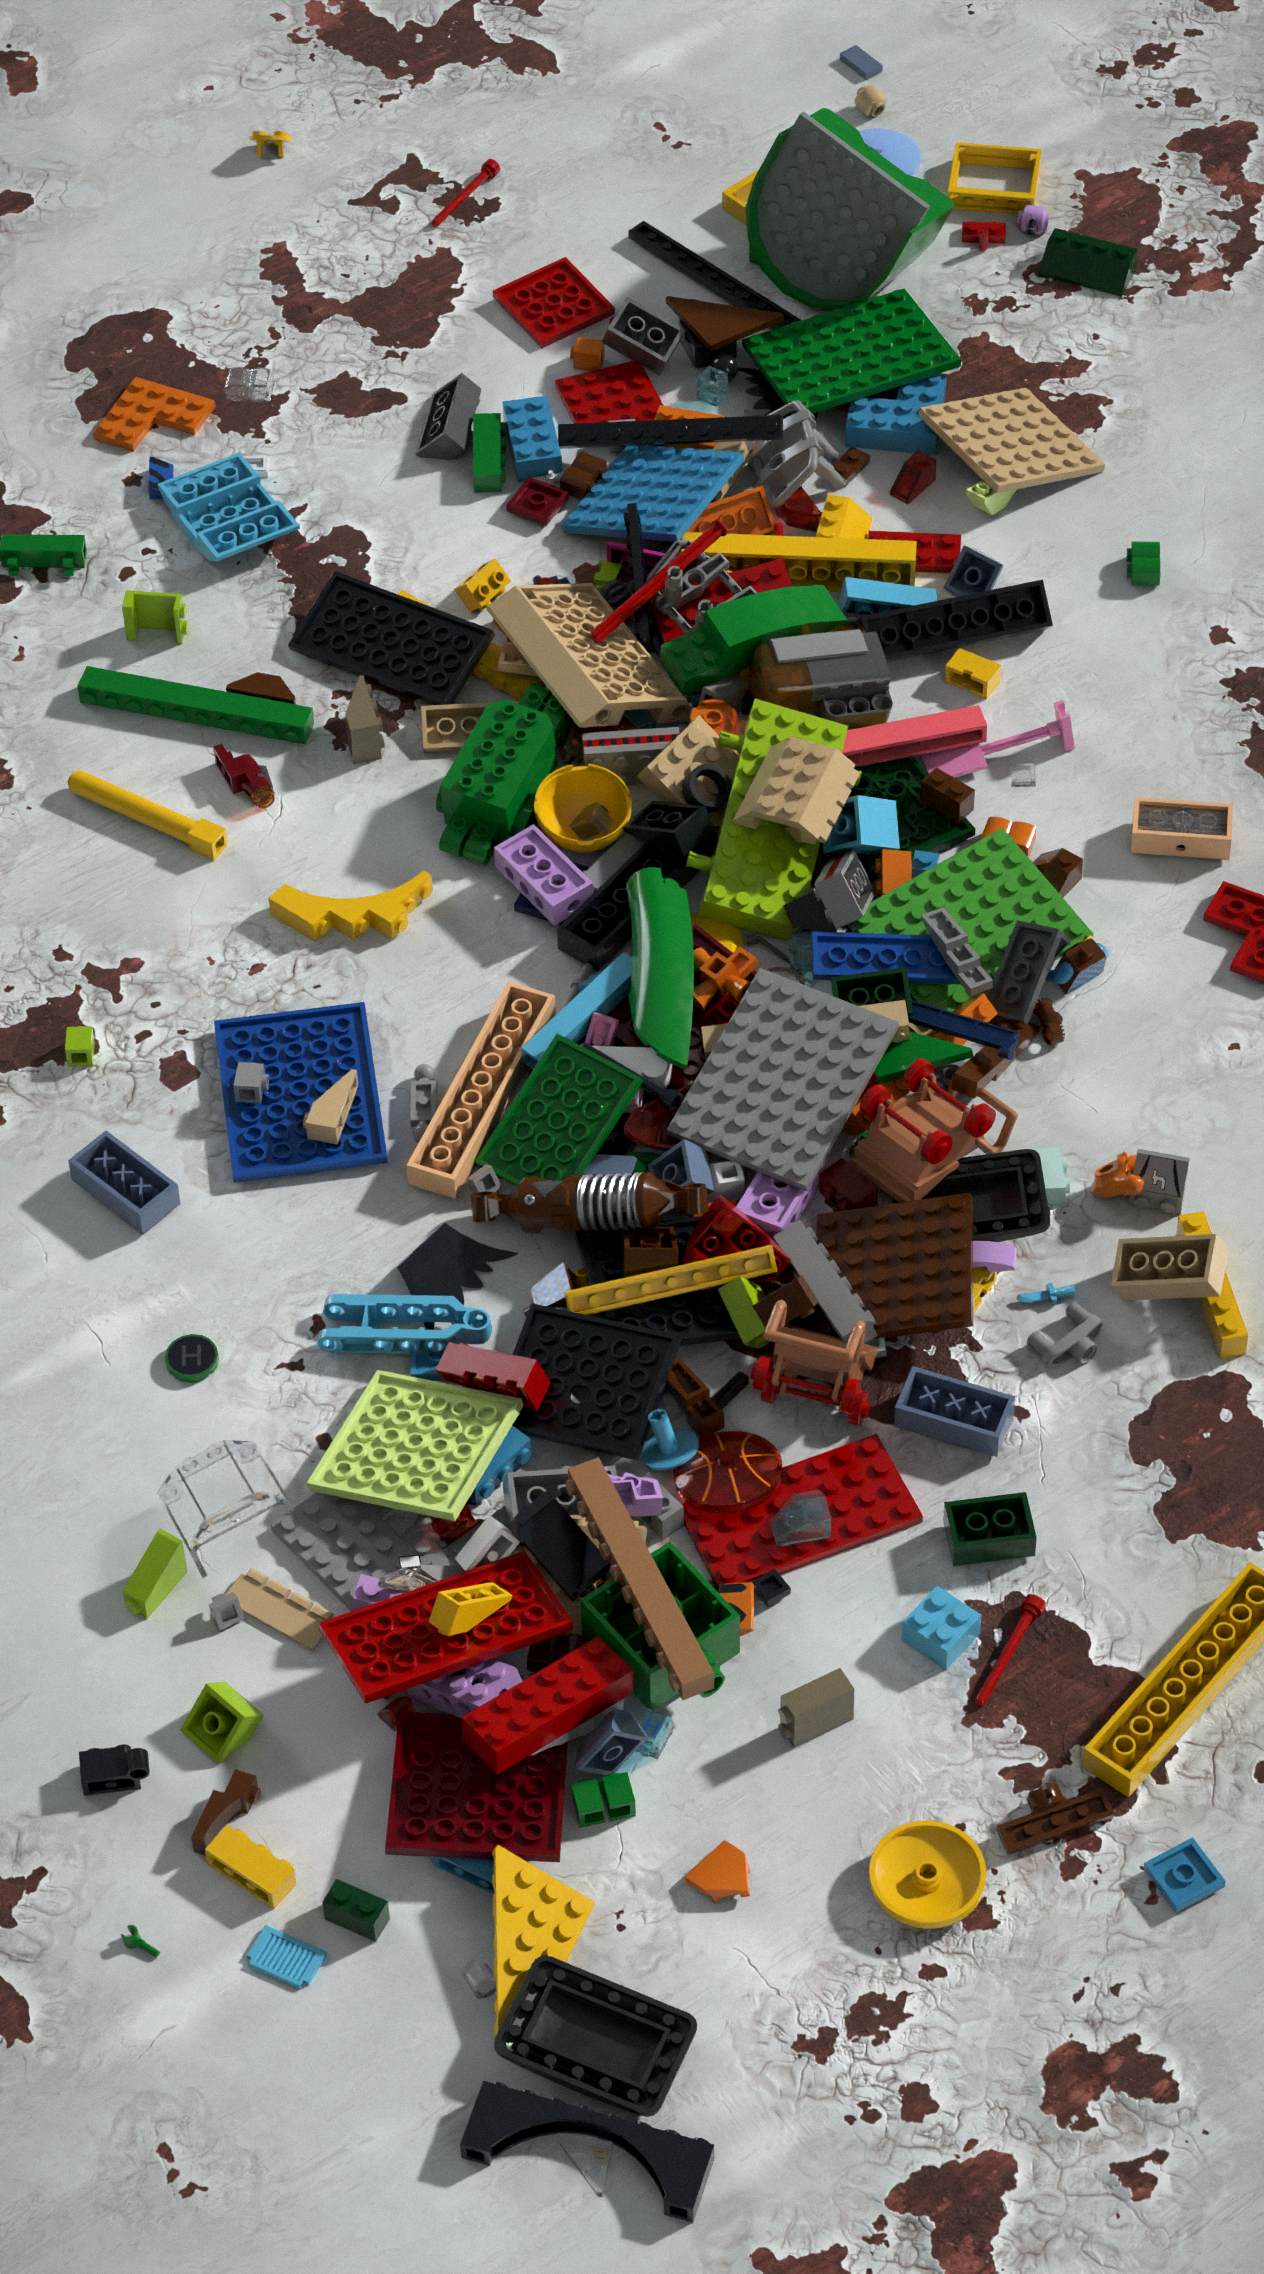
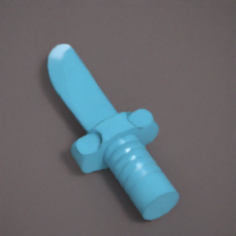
M1052 1283L1046 1284V1291L1019 1294L1017 1300L1031 1303L1049 1299L1051 1305L1057 1304V1298L1075 1296V1289L1073 1285L1054 1288Z

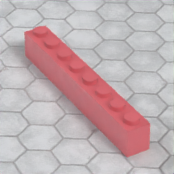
M976 705L847 730L842 753L855 764V767L983 743L987 739V723L980 706Z

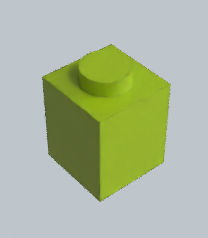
M92 1026L67 1027L65 1053L68 1067L93 1066L95 1041Z

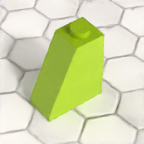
M739 1276L719 1288L718 1291L743 1343L752 1348H762L770 1341L765 1340L763 1337L766 1327L754 1310L753 1305L765 1297L761 1285Z
M161 1528L157 1531L123 1589L125 1606L131 1613L135 1615L140 1614L148 1619L188 1572L182 1540Z

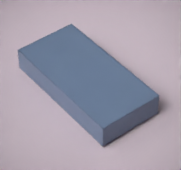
M857 45L840 53V60L865 79L883 71V65Z

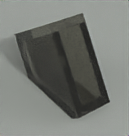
M595 802L586 806L569 827L582 841H592L605 836L609 832L613 819L608 815L609 812L603 805Z

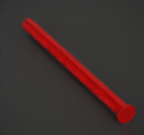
M714 520L709 529L591 631V639L596 643H600L665 586V580L668 576L667 571L671 566H679L680 570H683L718 538L727 535L726 526L721 521Z

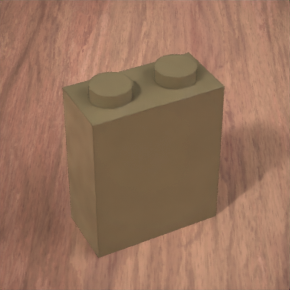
M841 1668L781 1695L780 1709H778L780 1715L778 1728L782 1737L785 1740L789 1739L794 1748L854 1720L855 1689Z

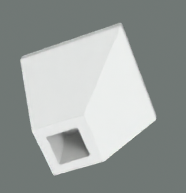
M726 1158L708 1160L714 1192L707 1196L708 1203L713 1202L719 1194L728 1201L740 1200L745 1193V1178L741 1165Z

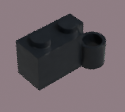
M122 1744L112 1748H91L87 1751L79 1752L81 1784L84 1796L141 1789L140 1779H144L150 1774L148 1752L142 1748L131 1749V1746Z

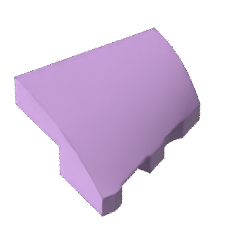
M626 1472L623 1477L608 1474L630 1517L661 1515L663 1496L658 1480L647 1477L639 1478L634 1474Z

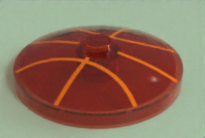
M723 1431L699 1438V1447L696 1454L686 1463L673 1468L675 1488L680 1497L689 1505L711 1513H735L756 1507L776 1492L783 1478L782 1459L777 1448L767 1439L743 1431Z

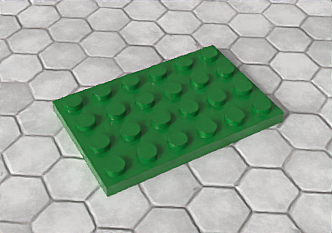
M557 1033L474 1162L481 1168L485 1164L491 1165L496 1176L516 1187L523 1177L537 1176L551 1181H562L568 1175H581L599 1152L643 1080L641 1077Z

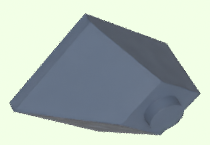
M964 545L944 588L959 596L992 590L1004 565L985 553Z

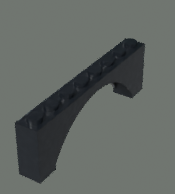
M483 2081L460 2142L461 2158L490 2166L492 2159L504 2151L533 2138L563 2133L596 2137L623 2149L645 2168L662 2195L664 2215L694 2222L715 2159L714 2144L709 2143L703 2138L696 2137L693 2139L682 2136L674 2130L656 2129L645 2122L638 2121L635 2123L627 2121L616 2114L609 2113L606 2115L598 2113L587 2106L580 2105L577 2107L566 2104L558 2098L552 2097L548 2099L537 2096L529 2090L519 2091L508 2088L501 2082L490 2083Z

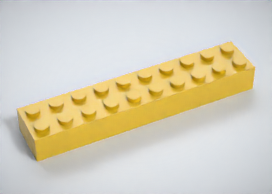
M686 532L682 539L694 542L703 533ZM727 534L718 538L704 551L710 558L721 552L730 562L728 570L733 572L783 558L793 587L824 585L828 591L840 592L845 577L915 586L917 541ZM697 558L682 570V577L688 570L697 567L701 562Z
M1251 1562L1246 1565L1086 1745L1083 1753V1768L1128 1798L1264 1644V1570Z

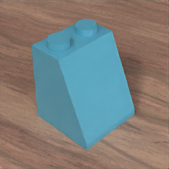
M859 795L848 797L845 805L841 807L842 811L835 825L832 826L833 829L827 841L823 843L824 853H846L854 849L856 853L880 854L882 849H900L896 801Z

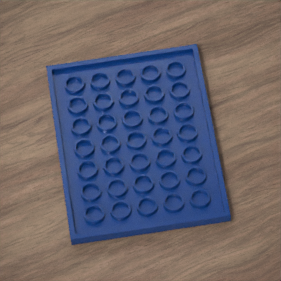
M365 1002L214 1020L234 1183L388 1163ZM238 1062L264 1064L265 1074L269 1075L268 1090L263 1091L261 1104L235 1102L233 1085ZM351 1069L357 1070L358 1089L338 1144L307 1139V1130L303 1128V1120L305 1114L310 1112L312 1104Z

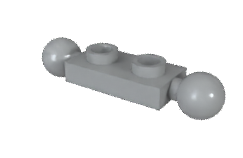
M428 1064L417 1066L414 1071L416 1081H411L410 1123L411 1127H415L413 1136L417 1142L421 1140L437 1111V1081L433 1080L434 1070Z

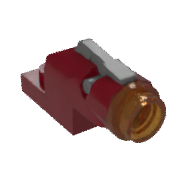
M223 744L213 746L215 764L232 793L236 794L244 791L255 806L259 808L271 806L275 800V793L267 767L258 765L249 754L233 758L230 751L227 752Z

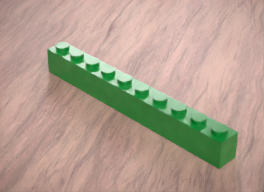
M86 666L77 685L81 703L306 744L314 726L312 707Z

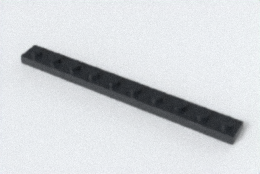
M642 221L628 231V237L734 305L782 313L784 321L771 326L772 329L801 321L795 315L647 222Z
M782 415L558 424V443L560 449L783 440Z

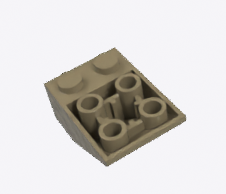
M363 675L359 676L345 713L348 747L353 764L381 759V748H385L383 735L379 733L383 731L381 717H376L378 714L377 704L375 700L371 701V698H373L371 685L366 684Z

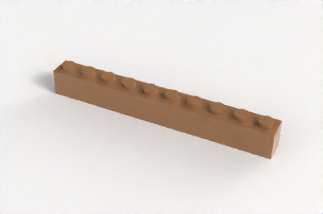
M599 1457L568 1468V1480L565 1481L567 1491L571 1497L575 1496L577 1499L578 1512L582 1518H587L590 1535L593 1539H598L601 1556L604 1560H609L611 1574L616 1582L620 1581L626 1603H631L634 1607L633 1614L637 1624L644 1626L646 1641L650 1647H655L657 1651L656 1658L660 1668H666L669 1674L668 1681L671 1689L674 1692L678 1691L682 1700L714 1689V1672Z

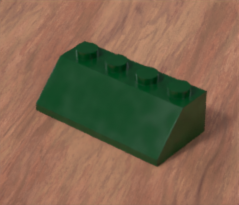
M1055 228L1047 241L1039 275L1122 297L1136 271L1138 249Z

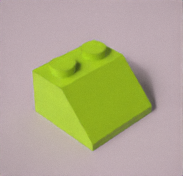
M227 1682L206 1683L180 1730L217 1763H222L251 1739L264 1714Z

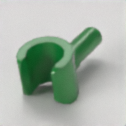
M134 1925L127 1926L133 1936L126 1937L121 1934L127 1948L139 1947L156 1958L159 1956L160 1951L141 1939L137 1927Z

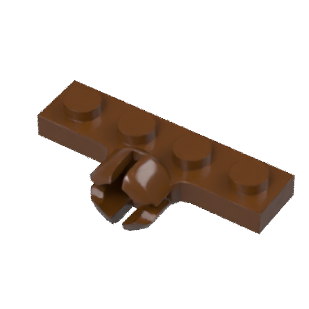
M1053 1782L1045 1783L1047 1788L1043 1790L1041 1785L1032 1789L1027 1797L1031 1813L997 1825L996 1830L1007 1855L1112 1819L1115 1813L1104 1789L1102 1788L1074 1799L1063 1797L1058 1784Z

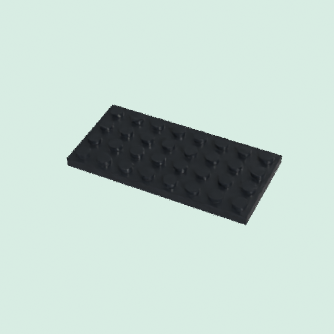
M334 571L288 646L292 651L357 676L363 675L365 679L430 704L449 705L455 702L493 640L495 633L492 629Z

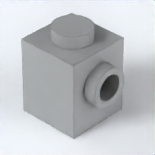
M238 1062L233 1085L235 1102L261 1104L263 1091L268 1090L269 1075L265 1074L264 1064Z

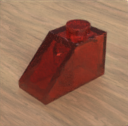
M919 450L904 462L890 490V495L908 505L936 480L937 460Z
M802 486L783 505L775 508L778 518H782L787 526L817 532L822 513Z

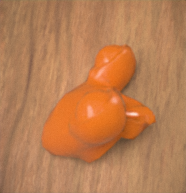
M1124 1151L1117 1155V1160L1097 1169L1094 1172L1095 1179L1090 1193L1097 1198H1114L1120 1194L1125 1196L1139 1194L1143 1189L1144 1180L1140 1176L1133 1175L1136 1155L1128 1156Z

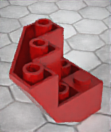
M719 1194L709 1206V1211L703 1213L690 1236L682 1265L772 1245L778 1272L748 1279L759 1283L769 1281L770 1279L775 1280L791 1259L762 1228ZM726 1284L701 1289L700 1291L721 1288Z

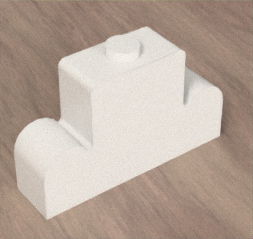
M593 1046L663 1089L670 1084L673 1065L656 1055L657 1052L652 1048ZM639 1087L623 1113H640L644 1094L643 1088Z

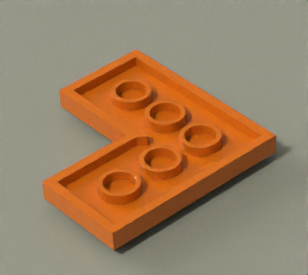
M135 377L93 432L94 440L134 451L155 423L195 435L215 409V400Z

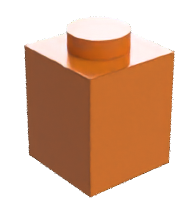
M578 337L576 345L571 347L570 359H574V369L594 371L602 368L605 358V347L602 340Z

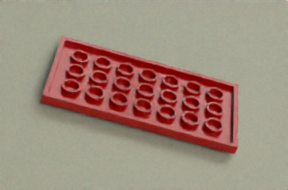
M877 1434L760 1475L762 1479L771 1485L770 1487L758 1477L738 1483L736 1487L741 1502L737 1501L734 1486L732 1485L707 1494L704 1502L702 1501L704 1496L681 1504L684 1507V1526L718 1591L719 1586L722 1584L752 1582L773 1569L782 1574L923 1522L921 1511Z
M525 1551L325 1620L319 1623V1628L324 1639L366 1704L573 1630V1620ZM493 1582L513 1595L511 1601L465 1633L446 1636L439 1633L438 1628L428 1622L438 1592Z

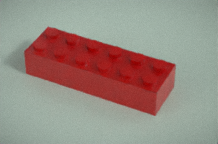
M598 1636L463 1716L462 1740L498 1775L634 1693V1670Z

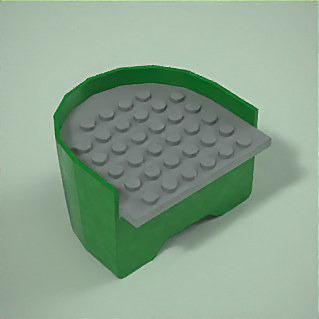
M822 108L810 116L805 112L800 113L795 124L779 133L754 178L745 207L747 235L761 270L783 294L811 308L840 309L856 302L867 300L911 265L934 242L955 204L926 180L904 173L868 146L856 128L830 109Z

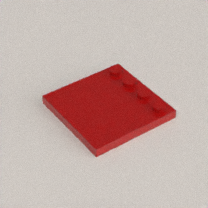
M566 257L493 290V298L541 349L615 314V307Z

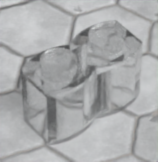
M244 367L230 368L225 385L227 399L237 402L247 400L254 402L270 401L275 384L273 370L268 368H254L252 370Z

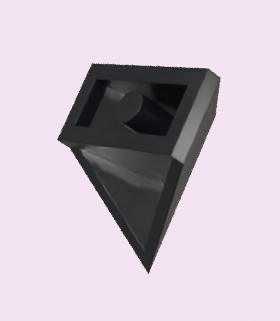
M814 892L783 905L793 928L798 927L818 932H837L834 923L830 924L826 918V908L823 902L817 900Z

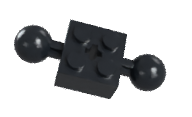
M679 318V326L685 329L680 343L694 368L710 365V374L714 380L720 383L731 382L738 373V364L734 359L737 358V341L710 352Z

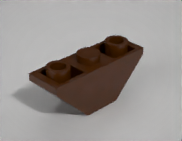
M257 672L226 686V692L296 704L295 696L280 676Z

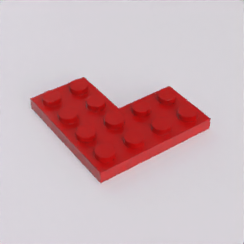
M1223 881L1205 911L1203 921L1247 936L1230 965V971L1264 983V895Z

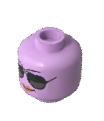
M1026 205L1024 211H1019L1017 224L1021 225L1023 233L1041 235L1043 231H1047L1050 214L1046 213L1044 207Z

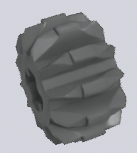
M618 579L610 580L604 584L605 586L600 588V594L614 611L632 596L627 586Z

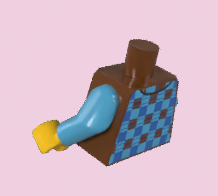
M1086 935V939L1078 941L1079 945L1063 954L1055 969L1048 972L1045 981L1057 983L1063 992L1067 994L1103 973L1109 951L1101 943H1096L1091 935Z
M564 1262L532 1287L533 1304L568 1311L564 1292L589 1286L584 1268H579L574 1273ZM530 1306L523 1310L524 1315L526 1317L530 1309ZM598 1313L591 1314L589 1316L598 1317Z

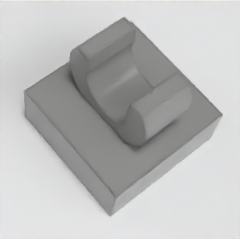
M487 1164L466 1180L473 1193L484 1191L496 1192L502 1187L493 1167Z
M233 1592L226 1596L220 1593L211 1598L213 1602L208 1605L215 1626L219 1631L244 1619L238 1597Z

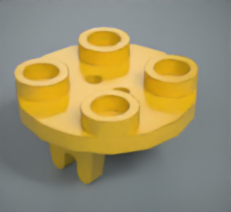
M252 131L249 141L257 142V156L263 157V146H266V142H275V145L278 146V156L284 157V142H291L292 137L285 131H274V135H268L265 131Z

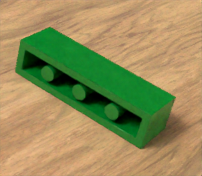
M501 413L473 414L474 493L501 492V483L506 482L505 469H501V467H506L505 453H501V451H506V440L501 438V436H506V424L501 422Z

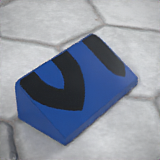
M149 457V498L163 499L158 483L173 478L174 465L155 457Z

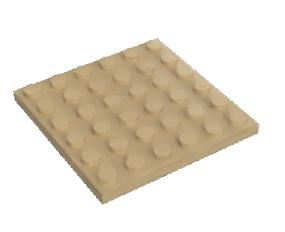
M1027 388L921 407L918 416L996 493L1103 472L1106 465Z

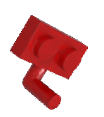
M962 221L963 243H979L981 251L987 250L988 243L1005 244L1006 223Z

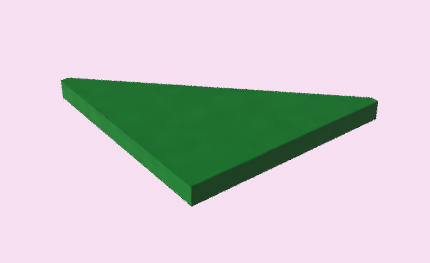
M910 1031V1040H903L898 1043L890 1042L874 1071V1075L878 1084L903 1078L908 1067L920 1058L926 1059L934 1068L972 1058L973 1051L970 1047Z

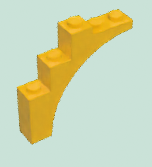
M423 870L413 879L395 889L360 898L337 899L321 897L299 891L284 884L268 898L270 915L313 941L325 935L331 927L350 939L355 940L360 934L365 933L369 926L393 939L399 933L405 931L409 925L408 913H412L421 901L431 895L433 891L432 874Z

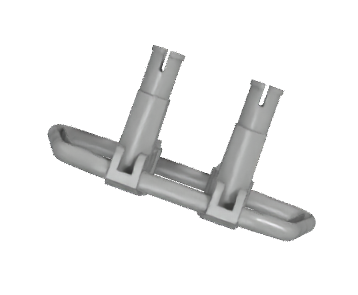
M794 400L768 414L785 416L794 410L797 411V413L783 419V440L751 441L752 448L749 451L751 457L747 462V466L756 474L752 487L756 488L763 485L768 505L772 508L783 505L813 473L826 480L835 490L842 489L846 483L845 478L830 464L837 459L839 451L831 446L827 439L815 429L817 426L815 416L799 400ZM791 482L777 498L774 497L773 493Z
M685 539L674 542L647 575L645 582L647 583L669 564L681 549H686L693 542ZM702 552L697 557L701 564L688 570L683 577L682 569L680 570L679 566H671L667 571L668 576L665 580L664 592L661 594L658 591L652 596L655 600V606L663 615L667 614L684 634L703 627L705 610L713 608V604H710L711 601L709 600L699 602L698 613L696 614L693 627L686 622L676 609L700 597L718 578L734 594V596L718 605L757 593L752 586L742 590L726 572L730 562L721 552L711 558ZM695 581L699 585H691L690 582Z

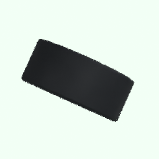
M702 764L697 766L685 777L682 783V794L686 803L705 806L708 813L715 812L729 799L731 782L723 769L716 765ZM698 776H707L715 782L719 790V796L715 801H706L697 793L695 779Z

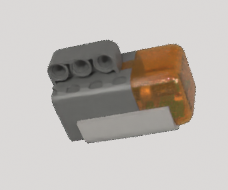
M859 629L768 639L767 644L759 645L753 653L747 675V683L753 702L754 699L762 700L847 725L848 729L887 723L893 706L889 693L890 670L876 632L862 633Z

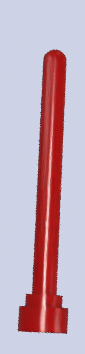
M488 159L482 165L481 173L431 221L432 226L438 227L486 179L494 178L500 172L499 164L493 159Z
M1028 1594L1021 1604L1022 1616L975 1698V1704L978 1707L986 1704L1031 1621L1040 1617L1046 1608L1045 1601L1039 1596Z

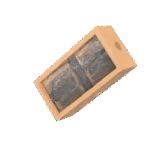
M1135 797L1131 853L1229 860L1232 840L1233 804Z

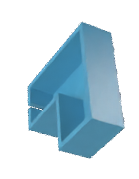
M939 373L899 386L897 400L864 397L851 401L846 423L845 447L936 455L939 436L918 416L921 407L945 402L947 374Z

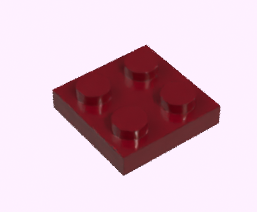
M529 477L506 504V511L547 526L569 499V491Z

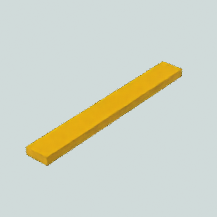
M767 1245L565 1291L564 1294L568 1311L591 1315L727 1284L739 1276L749 1279L778 1271L773 1246Z

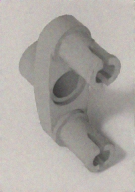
M1076 1301L1067 1307L1066 1315L1079 1326L1057 1343L1052 1344L1038 1331H1034L1027 1339V1344L1042 1356V1360L1051 1367H1057L1073 1358H1076L1082 1364H1086L1097 1353L1098 1345L1093 1340L1100 1333L1103 1321L1095 1314H1090Z

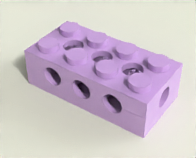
M534 824L494 847L495 867L554 926L570 917L594 894L593 882Z
M826 1159L808 1191L757 1172L736 1207L762 1228L775 1242L773 1238L775 1234L797 1222L826 1174Z
M489 1659L406 1690L411 1699L462 1718L522 1682V1679L516 1667L495 1659Z

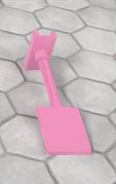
M1061 700L1054 703L1056 721L1047 723L1044 727L982 746L978 743L922 754L921 757L928 774L937 767L956 778L986 769L988 766L984 758L985 755L1047 736L1051 738L1058 735L1065 751L1075 749L1069 713L1066 714L1064 701Z

